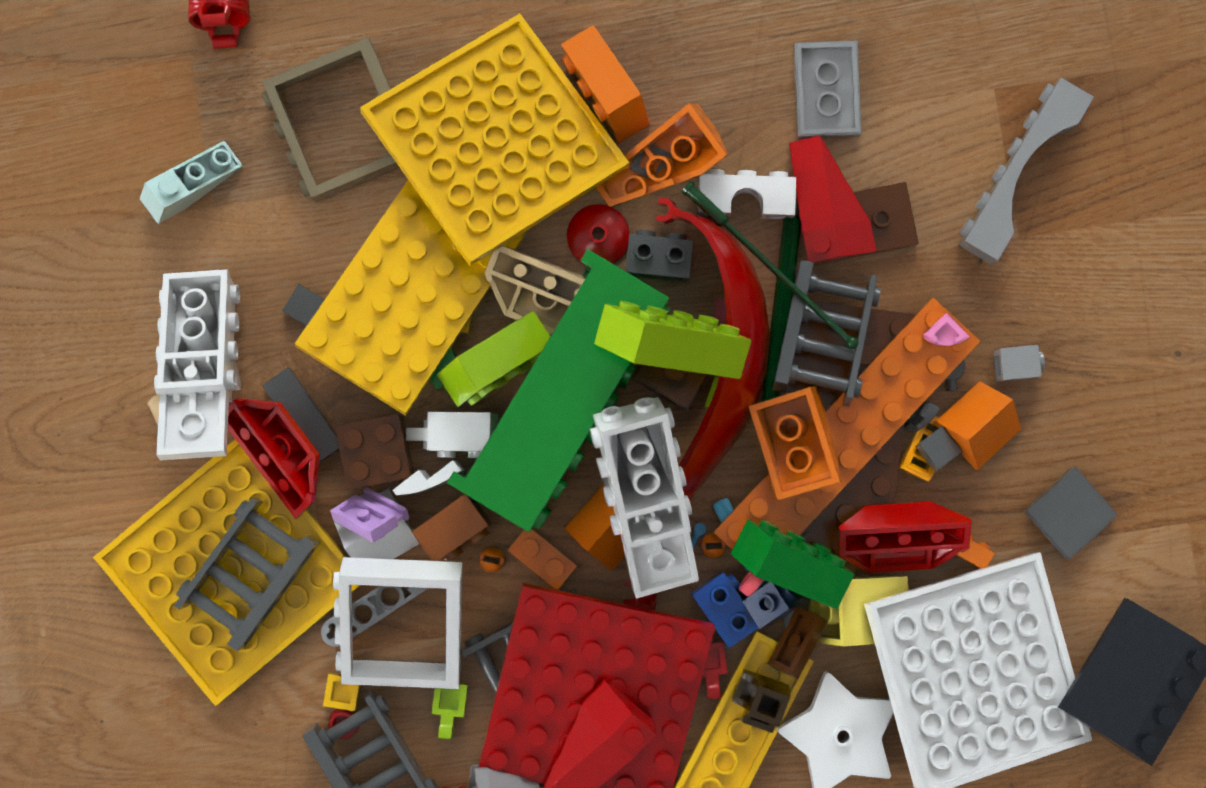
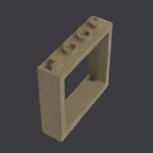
M369 37L262 81L266 89L265 92L261 93L269 111L274 109L278 120L273 122L280 139L286 138L290 149L286 150L289 162L293 168L298 167L302 178L298 180L299 186L304 196H310L316 203L397 170L400 167L391 155H387L317 185L278 91L363 56L379 96L390 90L391 87Z

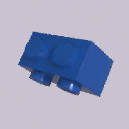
M721 571L690 593L709 621L714 623L715 630L726 646L731 648L758 629V626L738 594L740 592V584L733 574L726 576Z

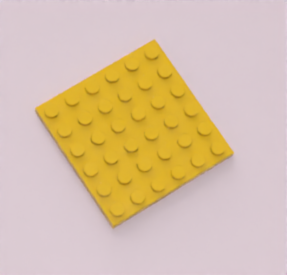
M520 13L360 107L363 117L469 266L628 168L629 161Z
M234 439L227 445V456L210 459L93 558L210 701L217 706L334 608L335 598H339V590L333 589L334 572H340L343 557L347 556L308 509L296 519L293 517L236 439ZM251 498H259L263 503L256 512L295 540L297 538L302 540L305 536H311L320 544L246 647L237 652L227 644L232 637L229 634L230 630L192 602L182 609L176 608L174 604L179 599L176 595L179 588L186 580H193L237 519L234 513L244 500L249 502ZM249 522L237 537L275 566L280 564L283 567L290 557L286 554L287 549ZM231 549L226 552L218 564L257 593L259 591L264 593L271 583L267 580V575ZM211 575L199 590V592L237 619L240 617L245 619L252 610L248 607L249 603ZM351 585V593L360 585Z

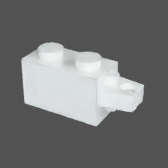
M428 412V418L424 420V428H406V441H423V449L437 451V457L456 458V452H468V458H478L498 425V414L490 412Z

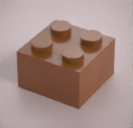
M464 494L414 529L412 533L432 561L442 560L451 562L463 553L460 548L462 545L469 541L472 546L490 534L486 528L492 525V523L476 500Z

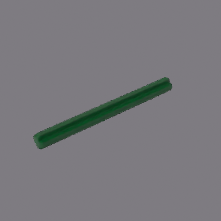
M785 217L783 219L778 269L794 283L801 220L796 217ZM776 277L767 374L764 381L762 402L780 396V391L772 389L793 291L778 277Z

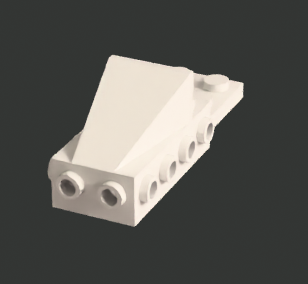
M227 269L163 274L162 290L159 292L161 318H158L157 323L159 333V346L156 348L158 370L154 378L155 392L157 395H160L156 455L160 461L227 456L229 402H232V391L241 390V380L236 362L238 360V345L234 341V332L239 331L238 313L235 312V304L240 303L238 284L234 285Z
M645 397L638 399L634 404L623 407L612 406L605 408L601 413L593 414L595 427L590 429V434L595 449L600 448L602 457L596 458L605 485L603 487L605 500L608 507L613 506L615 515L609 516L614 535H621L636 599L699 581L688 515L692 514V508L688 496L684 495L683 486H686L687 483L682 467H678L677 457H681L676 437H672L671 428L675 427V422L670 407L664 408L659 397Z

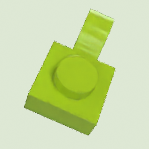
M459 683V689L435 688L431 714L441 715L438 738L451 740L453 738L455 717H465L468 684Z

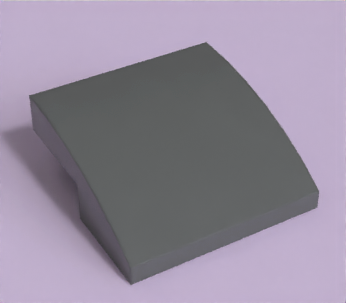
M1075 466L1068 469L1050 489L1042 492L1024 511L1066 560L1070 559L1087 545L1118 515Z

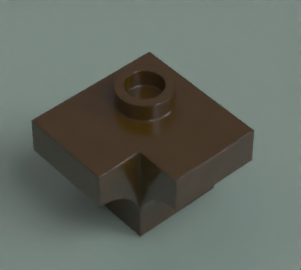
M743 669L732 696V702L745 708L742 722L773 733L775 726H780L790 700L789 685Z

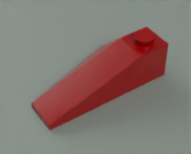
M818 135L790 142L789 146L794 177H796V192L808 261L814 262L813 266H819L876 253L877 248L871 220L856 198L855 193L846 181L822 137Z
M604 679L582 702L574 725L567 734L566 742L559 757L555 760L543 788H599L633 760L657 735L653 719Z

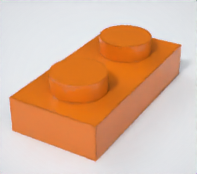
M523 530L507 550L555 590L561 587L577 567V564L534 530L530 532Z

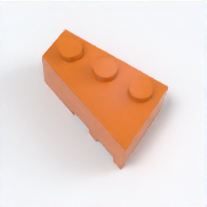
M594 25L561 44L565 57L561 58L564 67L570 75L575 73L578 78L576 83L585 98L589 97L591 99L596 115L601 122H605L617 144L650 125L641 93Z

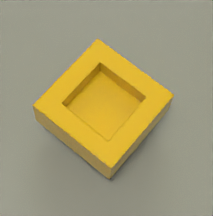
M329 673L323 706L356 711L361 685L341 684V674Z

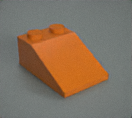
M818 386L808 387L748 406L777 500L841 482L828 418Z

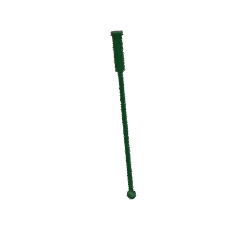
M693 181L683 188L681 193L684 196L687 195L719 227L724 226L843 338L846 341L847 348H857L859 344L858 339L853 336L850 337L728 222V216L707 198Z

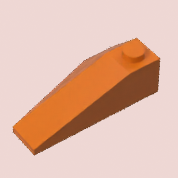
M688 103L624 155L629 161L628 168L597 186L596 189L609 207H613L703 175L724 159L728 153L718 130L700 105ZM654 145L671 153L672 156L657 155L650 146ZM645 151V154L639 166L646 169L647 175L650 178L630 170L635 157ZM662 160H664L667 164L666 168L656 175Z

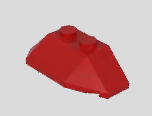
M243 398L234 399L228 407V430L295 519L300 517L315 502L319 452L281 402Z
M931 501L867 505L839 526L838 556L867 573L934 569L953 558L959 552L963 553L970 549L972 521L969 517Z

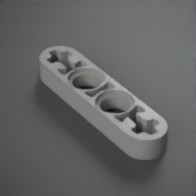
M379 586L352 604V625L357 628V631H352V637L354 638L428 588L409 587L407 590L411 592V595L406 597L403 587ZM393 587L398 591L399 600L395 605H387L383 602L382 592L385 588ZM359 605H367L371 608L372 618L369 622L361 623L356 619L355 610ZM333 616L323 624L321 636L326 644L338 647L340 645L335 644V637L331 638L329 632L332 631V623L335 626L340 625V618Z

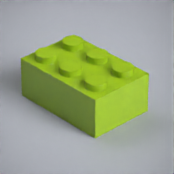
M533 310L456 357L437 376L457 407L467 401L472 406L495 389L498 390L512 381L519 374L522 375L530 370L548 342L550 335Z

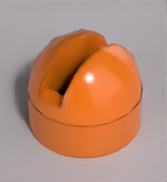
M713 532L706 534L702 538L700 548L705 556L718 558L724 554L726 544ZM721 542L722 548L706 549V543Z
M487 547L480 554V565L488 572H496L503 567L505 554L498 547ZM484 556L500 558L499 564L484 561Z

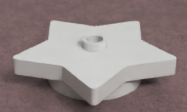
M824 671L812 704L808 709L784 722L776 729L784 738L806 755L812 788H832L850 775L890 779L891 777L882 743V736L893 714L890 698L855 697L833 675ZM843 730L846 731L845 737L838 741V733Z

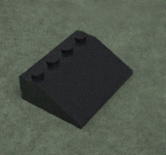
M1124 598L1058 708L1132 758L1152 766L1206 677V645L1128 598Z

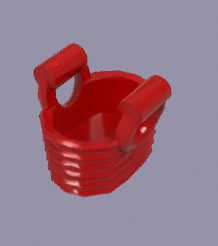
M189 0L188 22L195 28L208 31L213 49L238 47L240 28H243L251 21L249 0ZM230 24L233 27V34L215 35L217 26H227Z

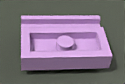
M367 487L363 489L364 494L361 496L355 494L330 510L333 521L372 543L383 538L387 533L398 527L397 522L401 519L404 521L409 519L407 508Z

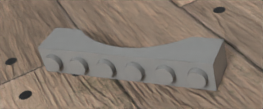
M1063 78L1057 80L1053 85L1048 83L1038 98L1042 104L1037 112L1032 110L1024 121L1022 127L1026 128L1025 133L1021 139L1016 137L1007 151V154L1010 155L1009 160L1005 166L1000 164L994 172L991 181L995 184L989 193L984 191L977 201L975 208L979 211L973 220L968 218L961 228L959 235L963 238L958 246L989 264L999 260L1014 234L1012 199L1016 182L1024 165L1034 151L1044 142L1056 135L1070 131L1078 125L1094 96Z

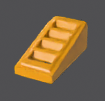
M934 416V418L929 423L936 426L934 424V421L939 417ZM926 426L914 432L900 461L899 470L923 482H930L934 470L924 457L916 451L917 448L915 447L923 441L921 440L923 434L929 436L933 433L926 429ZM913 457L926 463L925 469L911 463Z

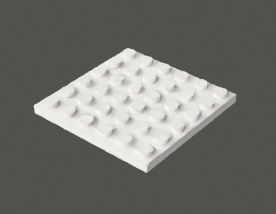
M1040 552L1031 553L864 604L914 788H954L1092 741L1088 727L1058 708L1075 680Z

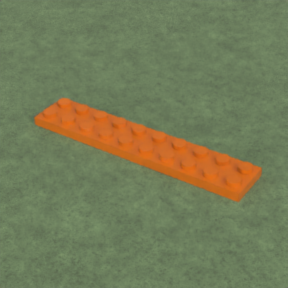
M934 297L931 298L857 377L863 379L859 398L853 397L849 407L843 406L845 392H843L826 410L841 482L777 500L768 472L713 532L731 549H733L747 519L759 524L763 519L779 527L778 531L787 534L789 530L800 535L979 344L980 340ZM946 313L970 336L963 342L952 346L934 345L922 337Z

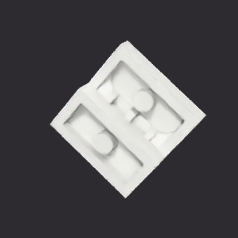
M452 460L432 477L429 476L426 470H418L393 489L396 495L426 492L446 484L453 471L461 475L466 470L459 461Z

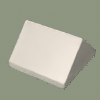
M390 488L379 493L398 503ZM401 519L397 522L398 527L373 543L334 521L343 547L351 558L395 559L420 544L413 535V528L408 520L404 521Z

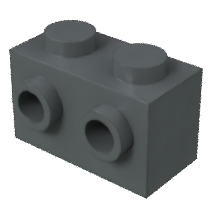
M636 230V234H629L626 272L634 277L688 282L690 279L693 240H686L687 235L668 233L666 238L656 237L654 231Z

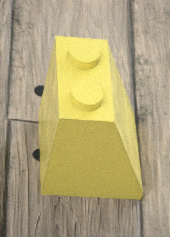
M854 576L838 609L811 599L808 611L828 621L817 643L843 647L875 644L864 604L910 590L908 576Z

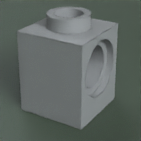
M1038 345L993 350L996 382L1042 377L1041 371L1045 369V358L1043 352H1039Z

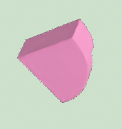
M947 313L922 335L926 341L938 346H952L970 337Z

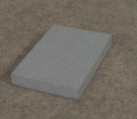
M858 40L794 43L797 138H810L818 135L822 138L861 136Z

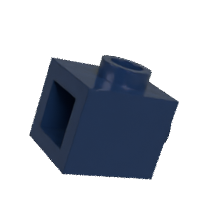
M770 582L742 601L759 629L773 625L802 605L797 593Z

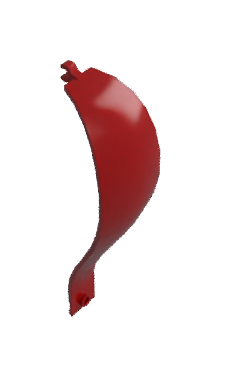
M668 198L658 199V204L668 206L669 211L665 216H656V220L664 224H669L673 221H684L687 224L696 226L706 236L717 257L722 277L727 325L739 328V335L751 339L741 378L719 376L714 396L701 426L678 465L684 471L687 485L683 486V492L690 501L739 439L751 418L748 406L757 404L767 374L770 330L764 291L753 263L737 240L714 222L678 209L675 202ZM631 581L625 582V586L632 587ZM657 593L637 599L634 595V599H624L623 603L656 610Z

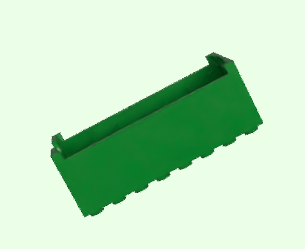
M587 249L581 259V262L586 264L585 272L582 275L586 279L468 474L464 472L462 476L453 471L447 481L452 487L527 532L534 528L540 529V527H543L552 512L547 506L552 498L558 500L568 485L564 478L570 469L576 472L584 459L585 454L581 450L586 441L590 444L593 443L590 429L595 427L593 414L601 413L605 408L615 406L619 395L616 394L619 386L625 389L634 375L636 366L632 362L594 344L604 305L619 306L620 301H626L639 305L640 310H646L647 306H654L666 310L667 315L671 310L667 306L668 296Z

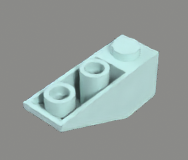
M222 141L145 182L140 200L155 221L160 224L188 208L241 169L243 165L227 143Z

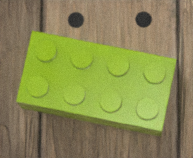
M620 301L619 306L604 305L594 344L634 364L740 379L751 339L739 335L740 329L727 324H720L718 326L719 320L710 316L699 315L698 319H693V315L674 310L673 315H667L666 310L658 307L647 306L646 310H640V306L637 304Z

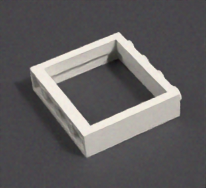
M343 557L340 572H334L333 589L339 590V598H335L334 617L340 618V625H336L335 644L340 645L341 651H337L335 667L336 671H341V684L459 689L462 637V562ZM351 585L446 589V663L353 660Z

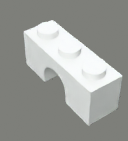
M710 169L706 174L699 176L698 189L728 218L731 214V201L739 194H750L758 200L760 204V219L783 220L785 217L793 218L795 216L796 177H788V172L773 171L769 172V176H756V171L740 170L737 172V175H725L724 170ZM697 206V216L709 217Z

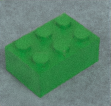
M747 519L730 553L735 559L760 579L838 609L855 575L844 566L846 564L844 559L831 553L832 550L823 544L815 541L813 545L806 543L804 537L789 530L787 534L778 531L779 527L762 519L759 524Z

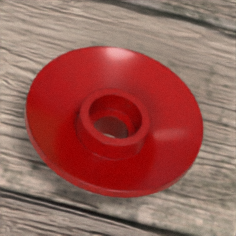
M594 204L584 207L573 216L567 229V242L570 251L580 262L587 249L614 264L625 254L628 248L630 231L627 221L619 211L607 205ZM595 229H602L605 235L602 239L597 240L592 236V232Z

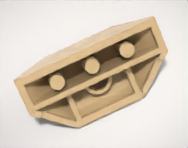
M502 246L492 253L484 273L505 316L519 320L534 310L549 334L554 332L586 279L584 276L506 246Z

